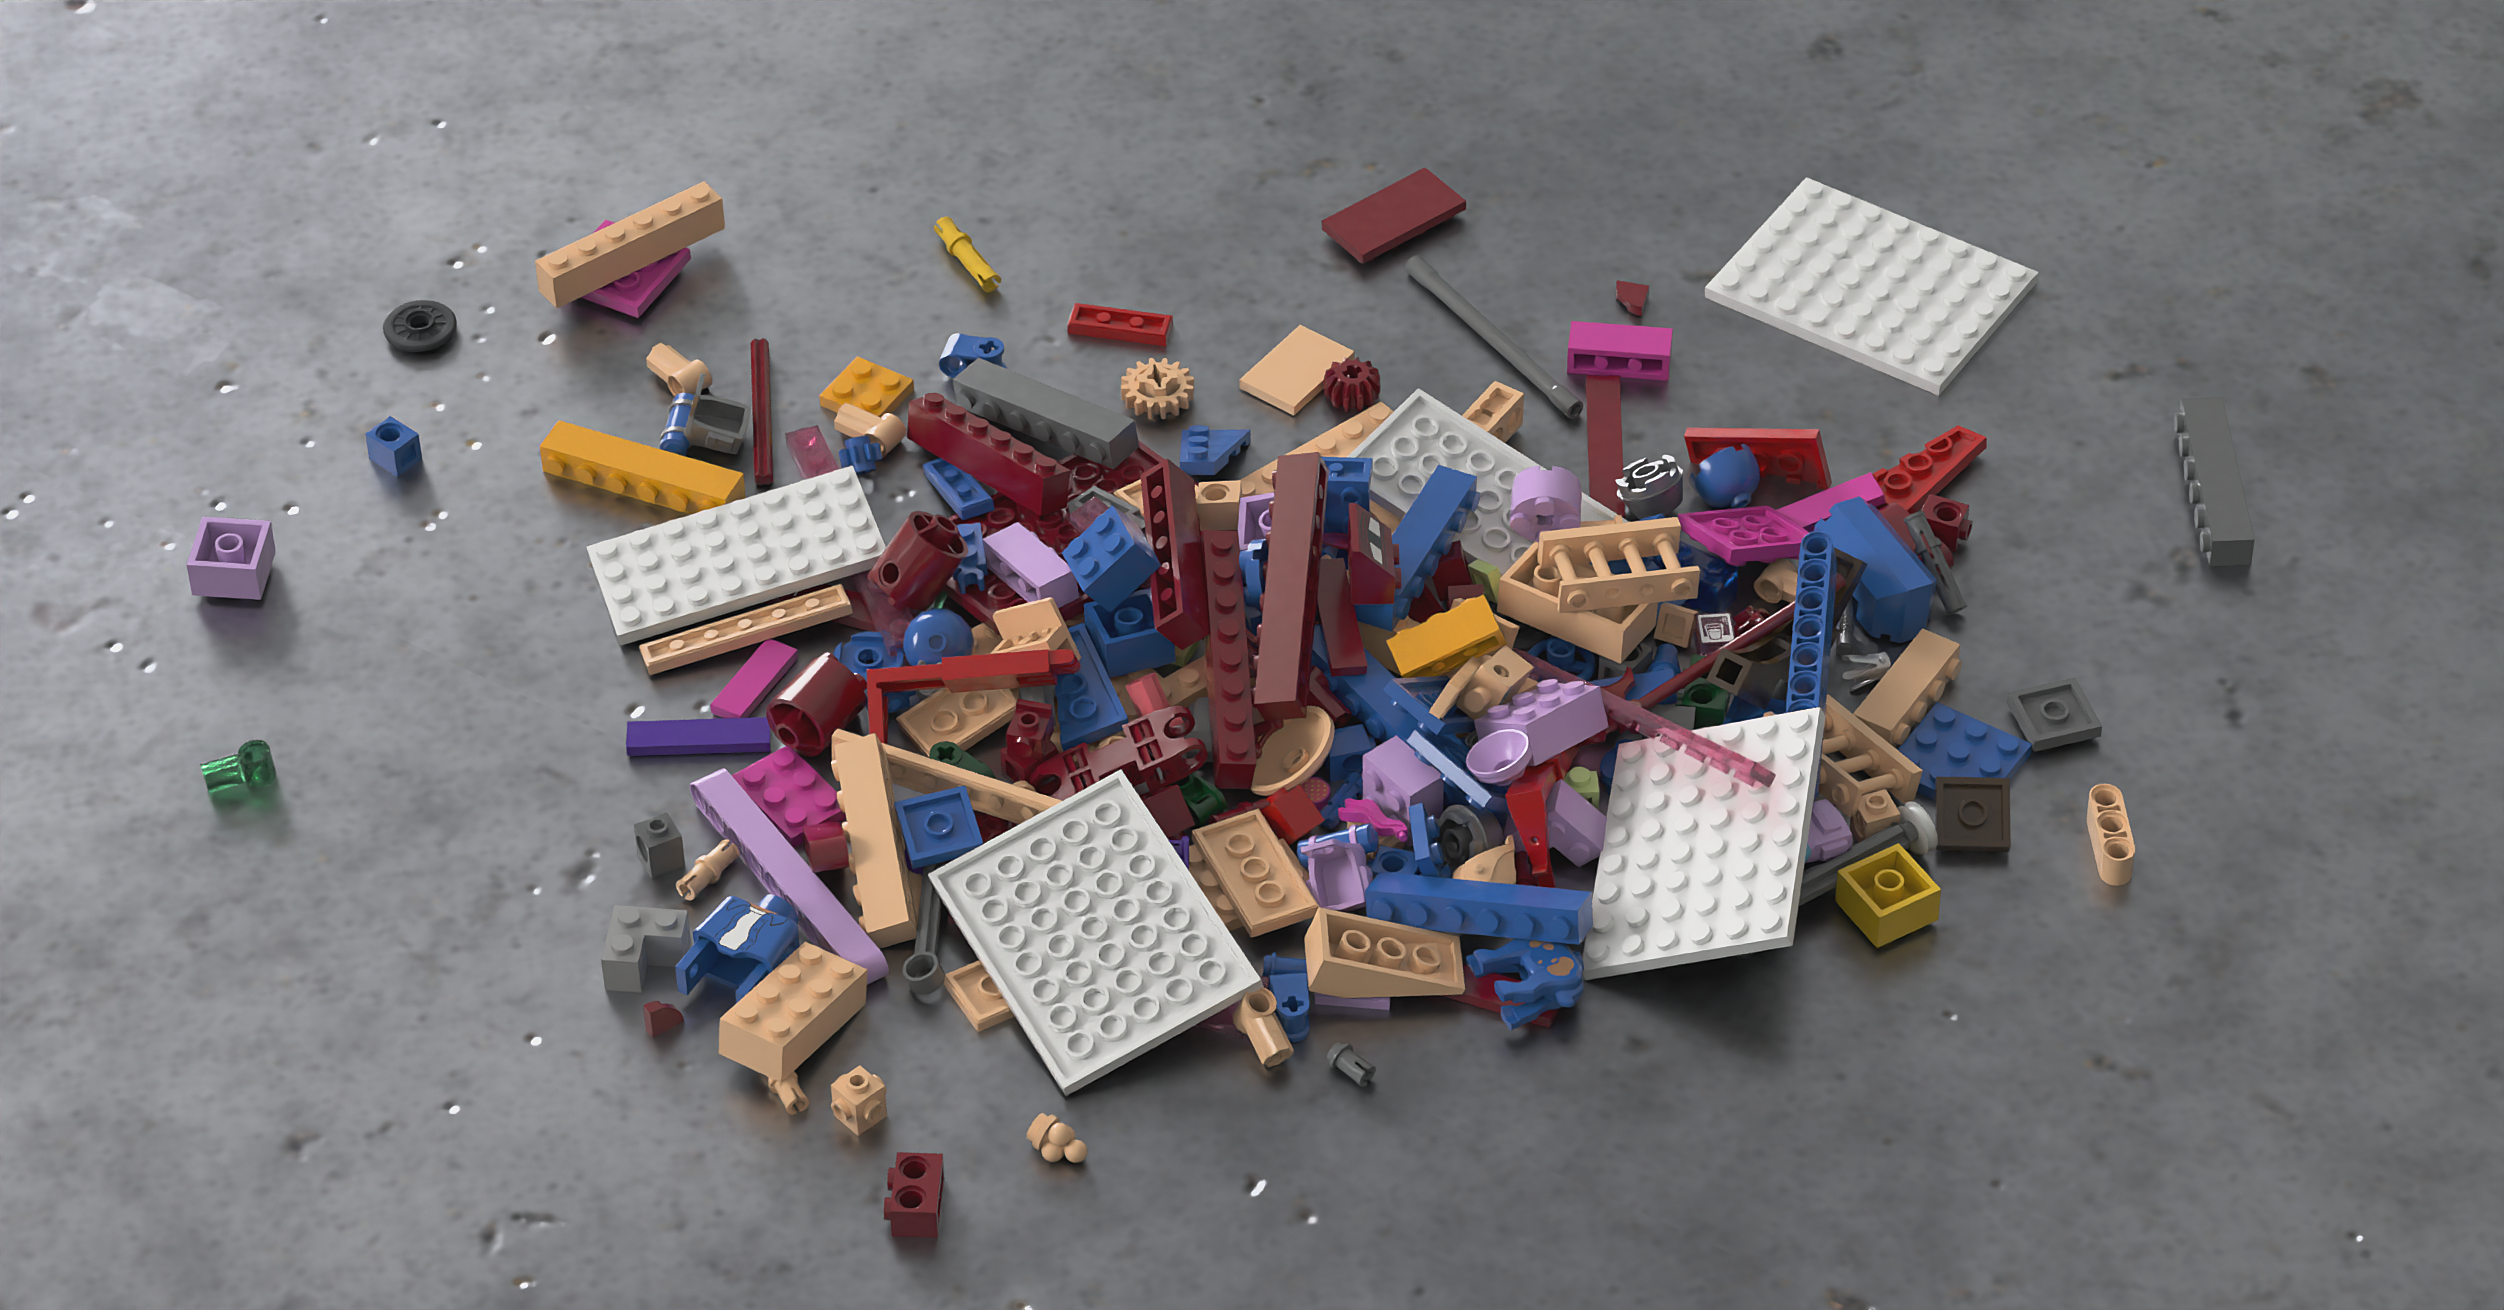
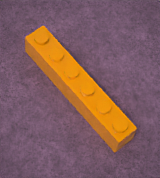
M558 420L540 445L542 469L544 472L668 507L676 511L695 514L746 498L744 474L741 472Z

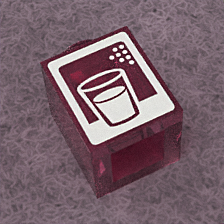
M1731 612L1695 615L1694 641L1697 655L1708 656L1736 638Z

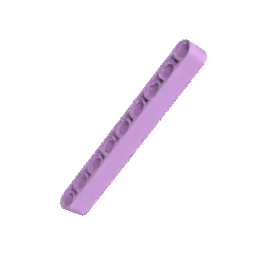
M722 768L690 784L692 798L700 811L724 839L730 840L729 845L734 843L737 846L739 857L770 894L781 897L795 909L799 918L797 926L814 946L868 969L867 985L889 974L888 964L880 949L818 876L812 872L801 856L726 769Z

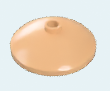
M1307 706L1306 718L1283 720L1284 727L1274 732L1267 739L1262 748V756L1256 759V768L1250 791L1263 796L1272 795L1282 787L1290 791L1299 784H1303L1315 774L1326 760L1334 739V723L1323 709L1316 706Z

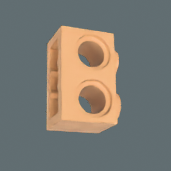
M1494 381L1462 416L1506 443L1523 424L1524 393Z

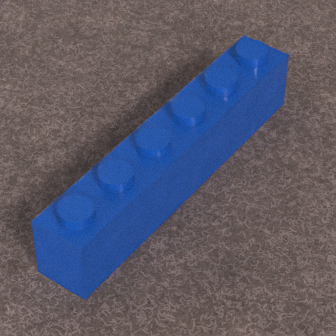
M1441 465L1436 467L1392 534V544H1399V565H1394V568H1401V589H1395L1394 604L1354 605L1357 621L1392 632L1400 619H1406L1414 597H1420L1425 580L1428 576L1432 577L1435 574L1442 554H1448L1453 537L1456 533L1460 534L1462 532L1469 512H1475L1478 507L1480 492L1476 491L1477 476Z
M1379 872L1365 890L1367 917L1426 930L1580 945L1593 927L1592 892L1390 872Z

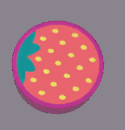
M1310 777L1301 784V787L1318 811H1321L1325 805H1328L1330 786L1326 781Z

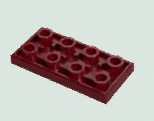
M1424 167L1322 220V230L1363 264L1466 210V200Z

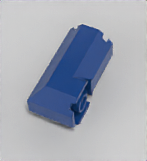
M1860 496L1836 503L1829 510L1832 516L1826 522L1821 518L1815 524L1814 531L1828 533L1832 538L1835 548L1868 564L1853 593V597L1858 601L1856 619L1870 636L1880 638L1881 633L1891 635L1890 641L1897 643L1914 639L1922 628L1926 630L1927 623H1929L1937 579L1871 503L1869 505Z

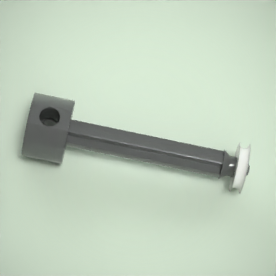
M1909 801L1905 803V806L1897 808L1901 814L1900 823L1892 822L1886 829L1853 845L1850 850L1840 856L1823 861L1804 871L1798 907L1835 888L1838 870L1899 843L1906 851L1911 850L1921 856L1927 854L1928 851L1936 849L1938 844L1937 832L1928 813L1916 802ZM1756 952L1740 954L1736 956L1746 958Z

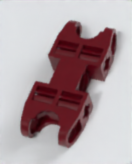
M1171 706L1151 712L1122 725L1126 735L1125 738L1094 752H1090L1086 742L1051 757L1033 769L1029 776V784L1035 788L1036 793L1064 801L1113 773L1122 770L1133 787L1145 782L1151 793L1181 780L1199 769L1207 760L1208 753L1202 740L1198 738H1185L1195 726L1192 712L1184 706ZM1175 718H1187L1186 721L1180 725L1174 727L1169 726L1171 721ZM1139 726H1142L1145 738L1142 737ZM1190 750H1199V753L1193 758H1182V755ZM1072 756H1076L1080 767H1076ZM1160 767V770L1164 777L1163 779H1160V776L1156 768ZM1042 777H1055L1054 780L1045 785H1037V782Z

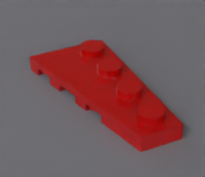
M1957 425L1924 444L1925 450L1914 454L1908 453L1899 458V464L1890 470L1882 468L1872 475L1881 488L1886 502L1876 506V508L1879 510L1895 502L1910 514L1918 512L1924 506L1930 494L1936 495L1987 448V437Z
M1687 427L1684 439L1691 463L1700 464L1714 453L1727 447L1733 446L1736 451L1743 450L1741 444H1746L1750 447L1758 462L1760 477L1766 478L1768 473L1786 477V482L1800 485L1801 481L1816 483L1817 489H1830L1832 480L1819 429Z

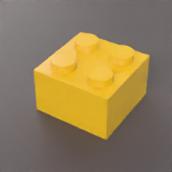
M1899 843L1837 871L1835 902L1876 948L1935 922L1939 918L1941 889Z

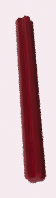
M755 338L750 343L755 482L758 485H769L773 481L769 342L765 338L760 340Z

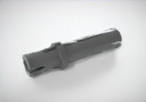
M1924 511L1909 515L1903 521L1907 525L1916 548H1914V552L1917 557L1921 556L1924 565L1937 579L1936 591L1946 610V615H1952L1965 609L1967 604L1961 596L1953 574L1940 549L1942 546L1940 538H1935ZM1921 534H1924L1928 542V545L1934 555V559H1931L1930 554L1921 537ZM1936 567H1939L1950 592L1946 591Z

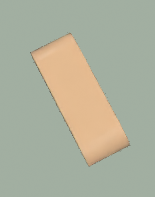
M2099 784L2094 786L2089 793L2087 826L2099 876L2107 884L2120 886L2128 883L2132 878L2135 845L2121 791L2111 784Z

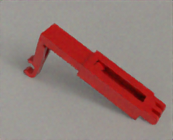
M1043 649L944 657L941 664L867 669L869 734L875 733L881 743H888L889 698L883 696L885 693L948 688L951 693L1057 685V675L1077 673L1081 669V664L1070 649Z
M1576 745L1536 766H1527L1524 774L1512 782L1506 793L1509 811L1533 865L1532 875L1534 877L1537 876L1540 887L1556 888L1550 862L1546 799L1555 782L1561 779L1564 780L1580 748H1576Z

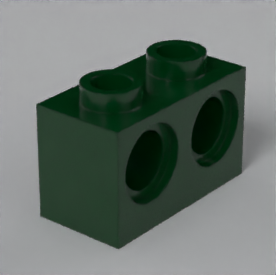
M1692 654L1690 666L1706 656ZM1710 671L1682 688L1685 689L1684 693H1677L1678 702H1676L1675 706L1696 707L1694 730L1722 725L1728 712L1731 694L1706 680Z

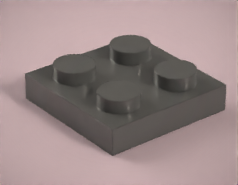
M2076 678L2008 692L2007 703L2028 742L2032 744L2033 751L2101 737L2102 725Z

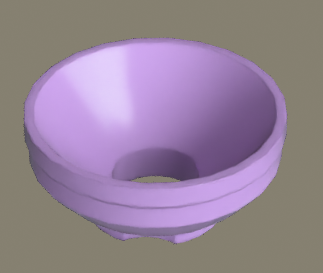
M1509 729L1492 733L1482 738L1470 749L1466 758L1467 768L1472 776L1480 782L1497 784V786L1509 785L1525 772L1532 756L1530 741L1525 733L1519 730Z

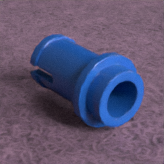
M1273 952L1272 956L1265 955L1263 977L1269 978V975L1307 973L1306 959L1277 956V952Z

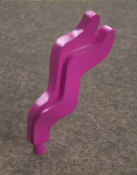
M1348 798L1345 799V808H1338L1339 818L1343 821L1371 823L1378 836L1395 835L1402 842L1407 840L1408 830L1406 825L1402 821L1387 818L1373 800H1354Z

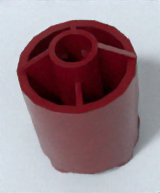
M914 511L910 513L867 576L873 584L879 586L889 596L888 602L894 608L900 611H905L907 607L927 611L969 552L968 547L958 527L949 518L940 514L934 516L927 512Z
M825 652L820 657L814 658L769 703L766 711L769 726L775 736L785 746L791 747L796 753L808 757L819 755L832 742L834 732L837 729L843 730L865 707L867 682L863 676L853 673L844 664L840 663L833 654Z

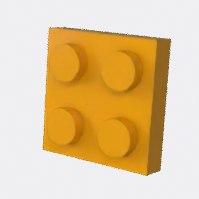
M857 356L819 395L820 406L838 413V409L847 403L881 418L884 414H891L914 390V379Z

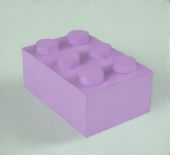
M1548 679L1537 683L1536 689L1514 695L1511 702L1489 708L1487 710L1488 714L1474 721L1479 741L1492 733L1502 730L1514 729L1525 733L1532 748V756L1527 766H1536L1609 727L1600 686L1584 685L1583 681L1563 684L1558 683L1556 679Z

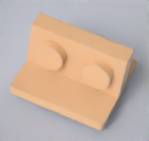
M1049 597L996 611L993 614V619L1003 641L990 654L1043 649H1070L1078 660L1081 659L1079 651L1053 598Z

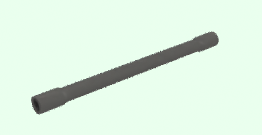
M1414 256L1407 262L1406 271L1442 300L1547 395L1549 400L1568 418L1573 419L1582 412L1584 405L1565 386L1556 382L1445 282L1438 272L1420 256Z

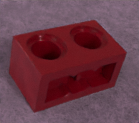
M897 1152L895 1168H888L887 1189L892 1191V1197H885L884 1220L891 1221L892 1236L938 1238L945 1182L943 1154Z

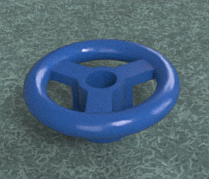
M1558 637L1547 638L1537 643L1528 651L1525 659L1534 667L1529 674L1530 678L1537 682L1552 679L1551 677L1555 674L1567 671L1580 674L1570 679H1556L1558 683L1587 682L1593 676L1596 669V659L1593 652ZM1547 650L1548 665L1539 671L1536 667V659L1542 652ZM1575 651L1582 655L1585 662L1575 661Z

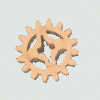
M1149 358V364L1144 365L1140 361L1136 362L1137 369L1127 368V376L1121 377V400L1125 401L1127 409L1135 407V415L1137 416L1143 412L1147 413L1148 419H1152L1154 414L1160 415L1162 419H1166V413L1168 412L1177 416L1179 415V407L1188 409L1189 401L1194 400V377L1190 376L1188 368L1180 370V362L1178 361L1169 365L1167 358H1163L1161 363L1155 362L1153 358Z

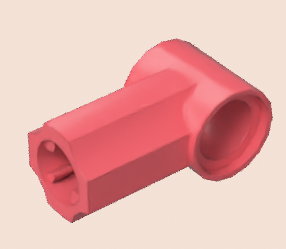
M1156 673L1139 677L1125 686L1139 718L1151 712L1171 707ZM1181 717L1175 718L1169 726L1180 725L1184 723ZM1139 726L1141 735L1143 738H1145L1146 736L1142 726Z

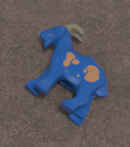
M1514 938L1496 950L1478 949L1474 951V955L1467 956V965L1476 978L1490 973L1519 972L1522 982L1514 983L1503 980L1494 982L1495 992L1502 1002L1509 1000L1513 1003L1524 1002L1519 1006H1501V1018L1510 1031L1535 1020L1545 1011L1574 1006L1583 994L1584 964L1582 957L1578 951L1572 952L1565 943Z

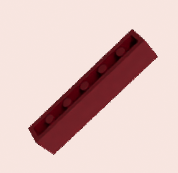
M927 393L924 397L909 401L907 439L1039 516L1067 508L1070 470L1058 464L1055 459L1044 456L1034 450L1032 446L1023 444L1011 437L1009 433L990 425L987 420L978 418L966 411L964 407L957 406L948 401L939 393Z
M1167 458L1141 474L1140 477L1146 539L1161 563V566L1150 576L1155 629L1179 649L1184 650L1209 635L1210 629L1194 480Z

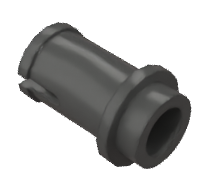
M1337 1042L1327 1054L1330 1067L1334 1070L1340 1069L1357 1082L1360 1087L1367 1084V1081L1363 1079L1364 1077L1371 1081L1375 1075L1376 1067L1356 1054L1350 1043L1343 1044L1342 1042Z

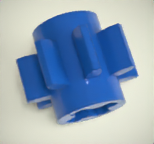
M859 436L844 441L846 449H841L839 452L841 468L853 466L856 475L876 470L875 462H879L882 459L879 443L871 444L870 436Z

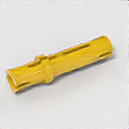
M950 217L940 218L936 223L942 230L934 225V231L945 242L946 249L953 257L955 255L985 292L996 290L999 286L995 281L1001 284V277L975 249L970 236L967 233L961 232Z

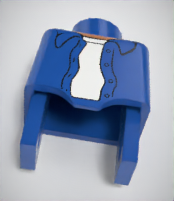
M765 895L757 905L736 896H729L724 899L693 931L694 945L675 966L678 992L688 996L705 976L736 989V1003H738L800 947L797 926L799 918L795 909L786 900L775 895Z

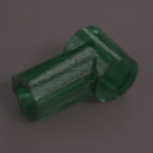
M257 739L245 742L240 746L237 754L200 764L208 793L243 783L256 788L265 787L271 784L277 776L269 745L265 741Z

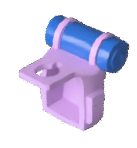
M1371 823L1360 826L1356 824L1345 830L1322 836H1311L1307 840L1298 842L1297 856L1300 865L1305 870L1309 869L1310 879L1306 881V886L1319 907L1340 912H1350L1366 906L1365 890L1373 881L1371 868L1366 866V854L1377 851L1379 843L1378 833Z

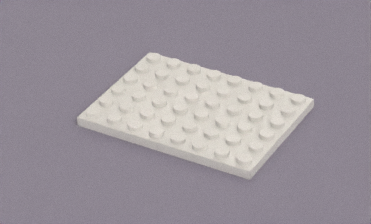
M1806 177L1705 287V298L1939 396L2037 283L2038 272Z
M1820 707L1619 744L1607 811L1603 851L1600 852L1592 899L1593 927L1586 935L1582 957L1584 964L1583 976L1586 980L1793 946L1826 717Z
M1122 770L1113 773L927 874L937 894L1065 1096L1238 1002L1247 991L1252 993L1263 987L1260 977Z

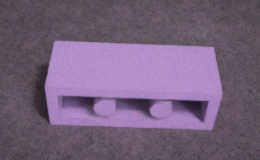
M1017 522L982 539L987 568L1028 603L1051 597L1059 608L1079 598L1078 581L1069 565L1057 555L1052 547L1048 548L1039 540L1034 532H1029L1020 523Z

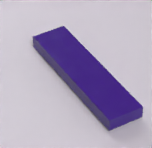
M767 717L627 721V756L771 751V728Z

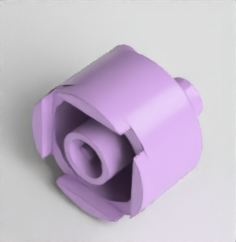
M1534 466L1520 472L1513 482L1510 527L1520 536L1538 543L1540 532L1580 528L1582 491L1577 476L1569 470L1557 466H1552V471L1540 470V466Z

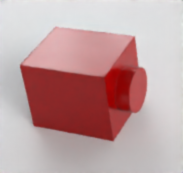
M1300 784L1289 792L1285 787H1282L1267 798L1270 805L1261 812L1277 839H1284L1288 846L1305 836L1325 820Z

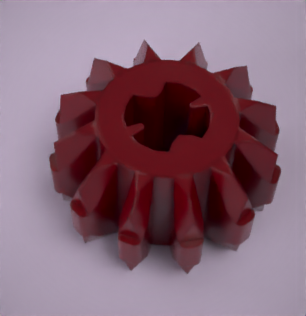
M1344 357L1342 363L1332 362L1331 368L1325 371L1324 394L1326 395V400L1332 402L1333 408L1343 406L1346 412L1350 408H1355L1360 412L1362 406L1372 407L1374 400L1379 399L1381 392L1380 374L1377 368L1372 367L1371 361L1360 362L1359 357L1355 360H1348Z

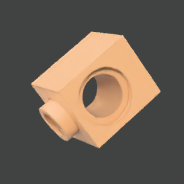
M1241 480L1199 482L1196 503L1201 532L1203 530H1238L1240 498H1243Z
M1886 789L1862 795L1857 814L1850 817V830L1858 843L1886 829L1892 822L1900 823L1901 814Z

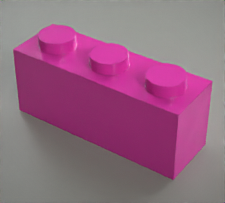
M1571 321L1567 373L1620 375V377L1668 381L1673 328Z

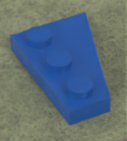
M1202 425L1191 426L1188 430H1182L1180 469L1187 475H1215L1228 463L1229 455H1237L1240 452V445L1247 446L1251 443L1250 430H1209V427Z

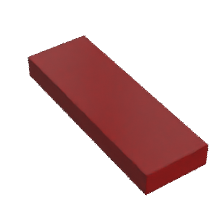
M1075 303L1067 324L1068 334L1166 346L1173 327V316Z

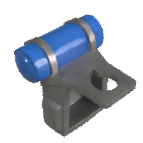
M701 373L695 395L680 393L674 397L669 407V417L665 430L661 434L660 449L685 456L691 445H700L717 451L737 454L749 424L751 407L725 397L717 398L701 395L706 374Z

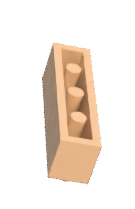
M1922 628L1853 715L1894 748L1898 744L1902 745L1908 738L1912 726L1923 720L1927 708L1932 701L1937 702L1940 699L1948 681L1957 678L1962 667V661L1959 660L1960 644Z

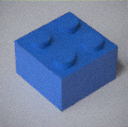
M1114 505L1099 515L1094 523L1078 538L1071 541L1069 546L1062 552L1082 591L1109 613L1161 566L1141 528Z
M1151 588L1132 592L1111 613L1095 601L1084 604L1085 628L1109 678L1124 676L1128 673L1149 668H1158L1162 665L1176 662L1175 645L1155 629Z

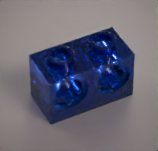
M1679 540V550L1676 556L1681 568L1699 566L1700 569L1697 598L1687 599L1685 603L1708 614H1722L1737 598L1738 567L1727 564L1725 561ZM1661 558L1659 568L1665 570L1666 567Z

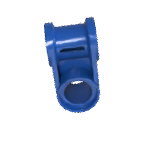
M954 334L949 338L939 360L940 370L948 377L955 378L978 358L1007 369L1005 363L1002 362L1004 344L1001 340L994 337L984 338Z
M1307 973L1269 975V991L1275 996L1277 1002L1274 1012L1289 1042L1304 1040L1310 1031Z

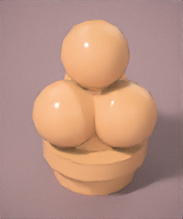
M1040 1113L1031 1124L1026 1135V1139L1032 1142V1147L1041 1151L1043 1158L1049 1162L1060 1160L1064 1153L1070 1162L1079 1163L1083 1161L1088 1154V1149L1083 1141L1075 1140L1074 1130L1066 1124L1059 1123L1060 1119L1055 1115L1047 1116L1044 1113Z

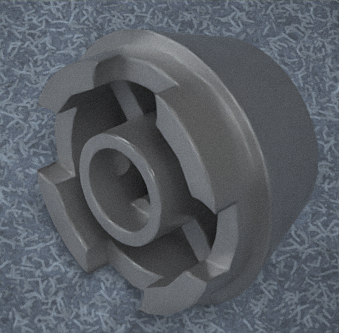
M1663 455L1662 461L1649 463L1647 458L1640 459L1622 470L1624 474L1622 479H1616L1618 486L1617 496L1639 519L1661 513L1665 516L1675 510L1683 501V471L1677 466L1675 459L1669 455Z
M1452 805L1437 819L1440 836L1435 839L1440 844L1446 862L1443 865H1450L1452 872L1474 856L1503 845V834L1496 817L1486 808L1482 811L1474 806Z

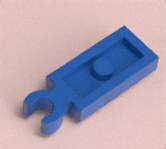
M960 524L957 527L967 544L969 552L952 575L953 581H958L961 594L966 593V586L969 584H977L979 590L983 591L986 587L984 575H988L981 524Z

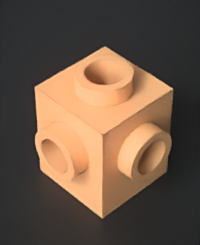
M860 1065L848 1074L840 1076L831 1084V1108L833 1115L859 1136L887 1117L885 1096L887 1090L885 1084L877 1075H871Z

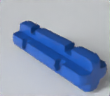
M1351 772L1344 780L1345 783L1340 785L1327 802L1328 805L1321 809L1320 814L1325 820L1319 825L1325 826L1329 830L1334 829L1341 820L1338 815V808H1345V799L1357 800V796L1361 795L1363 792L1362 775H1359L1357 772Z

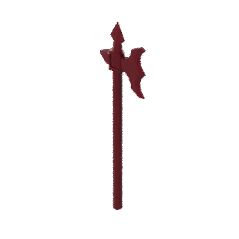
M1837 574L1835 592L1846 586V582L1840 574ZM1795 601L1638 700L1632 699L1629 702L1626 701V696L1629 690L1635 686L1632 668L1627 666L1623 677L1611 685L1600 686L1605 712L1608 714L1607 721L1609 727L1578 743L1576 748L1605 742L1606 734L1615 730L1620 734L1626 730L1634 734H1648L1649 730L1645 721L1647 710L1711 671L1722 648L1729 650L1747 648L1794 618Z

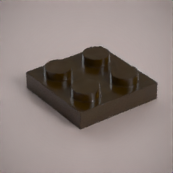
M1936 776L1935 829L1938 839L1936 850L2009 852L2011 848L2010 778Z

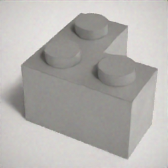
M614 905L601 957L605 990L642 993L648 965L675 967L689 951L691 943L688 910Z

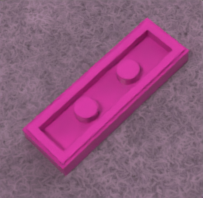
M1870 472L1776 511L1810 533L1814 532L1815 524L1821 518L1826 522L1832 516L1829 510L1836 503L1858 496L1863 498L1869 505L1871 503L1875 507L1886 502L1881 488Z
M772 639L765 640L710 704L711 713L723 718H748L798 659V650Z

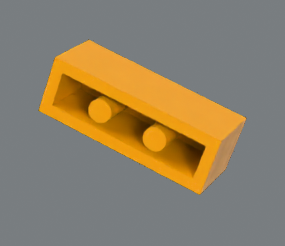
M1484 595L1466 599L1458 607L1445 613L1434 614L1426 622L1414 628L1400 630L1394 637L1386 640L1403 678L1441 676L1466 664L1472 656L1479 658L1507 645Z

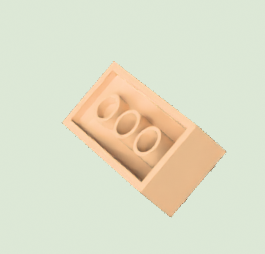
M1319 907L1304 937L1308 989L1312 992L1341 998L1457 995L1463 994L1465 990L1459 936Z

